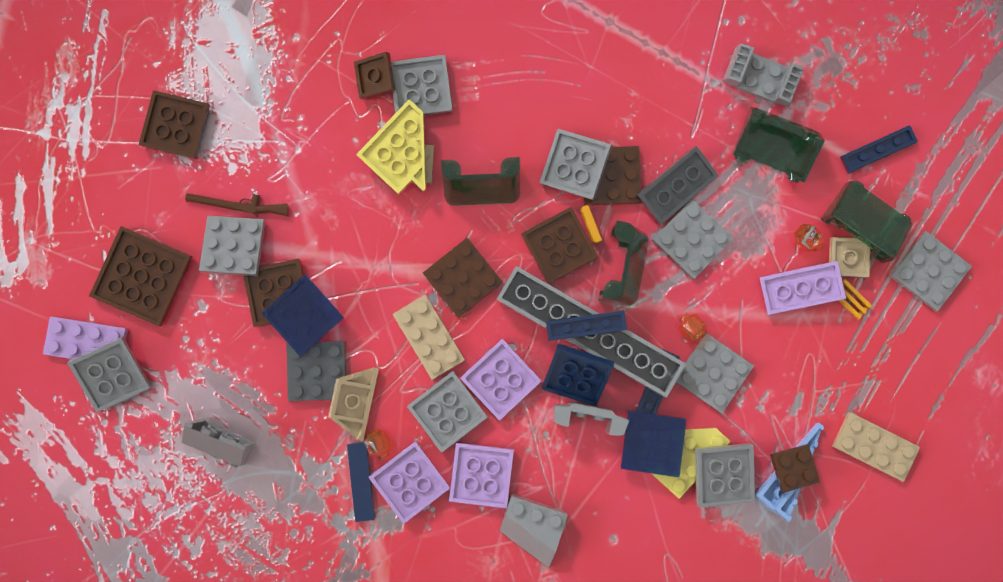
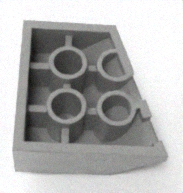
M205 419L186 422L184 425L183 444L208 453L214 458L223 459L233 467L245 465L255 443Z
M511 493L499 531L549 568L556 553L568 514L564 510Z

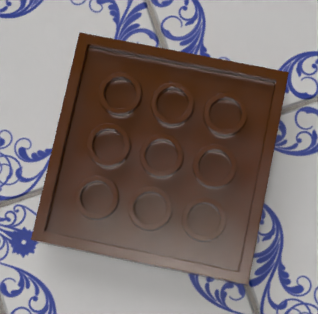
M120 226L89 297L157 326H162L193 256Z

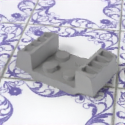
M741 43L736 46L722 81L740 91L789 108L804 68L794 63L787 67L754 54V47Z
M570 402L567 405L553 404V421L562 426H569L571 411L574 412L573 415L586 418L587 414L593 415L592 418L599 421H606V418H608L605 432L609 435H624L629 423L628 419L615 415L609 409Z

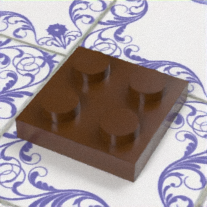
M383 52L354 62L360 99L364 100L396 90L390 53Z
M809 444L770 454L781 493L820 483Z

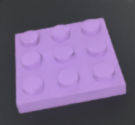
M503 339L460 378L499 421L541 382L538 376Z
M416 441L369 476V479L403 524L450 489V486Z
M456 442L449 501L507 508L514 449Z

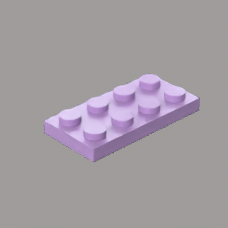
M838 261L759 278L767 315L846 299Z
M50 316L43 354L74 359L122 336L126 341L128 329Z

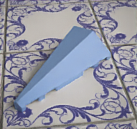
M816 423L795 447L809 444L811 454L813 455L824 426ZM774 470L755 492V499L774 514L790 522L791 514L798 502L797 497L801 488L781 493Z

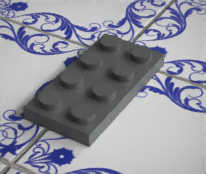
M694 146L636 195L655 220L662 224L719 175L699 148Z

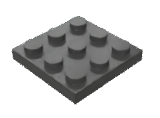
M345 341L287 343L288 401L332 400L336 379L346 376Z

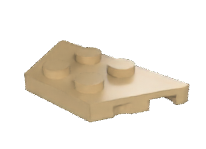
M375 367L336 379L328 415L335 423L362 442L379 368Z

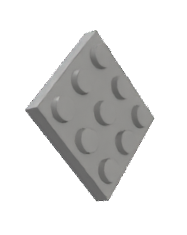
M445 55L391 62L396 89L393 91L395 113L409 99L423 111L424 116L453 112Z
M557 129L539 183L594 200L612 145Z
M691 199L652 241L692 279H695L726 247L733 237Z
M207 216L199 271L201 273L258 276L265 220Z
M925 231L897 265L890 277L932 310L938 311L972 266Z
M705 333L686 360V365L676 383L718 412L723 413L754 365Z
M123 336L67 362L96 413L151 387Z
M454 371L407 406L441 453L488 418Z
M753 444L695 448L696 498L699 508L755 502Z

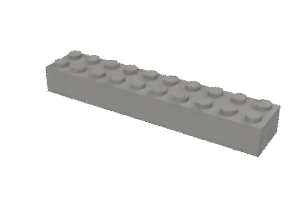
M518 266L514 268L497 298L498 302L547 329L546 321L599 314ZM629 330L564 339L587 353L614 361V369L665 398L669 395L686 363Z

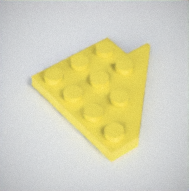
M410 99L356 154L398 194L412 181L422 191L426 190L424 113Z
M717 428L637 431L636 434L648 445L635 459L680 499L696 481L695 448L728 445L730 440Z

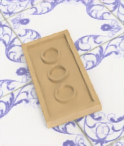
M426 295L393 314L432 380L465 360Z
M851 412L847 413L832 444V447L902 482L905 481L920 449L919 446Z

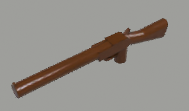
M189 193L185 196L186 203L190 201L255 214L256 217H258V213L268 212L289 216L288 204L259 205L260 195L256 194L252 195V200L244 198L239 203ZM243 200H250L251 205L243 204L241 202Z

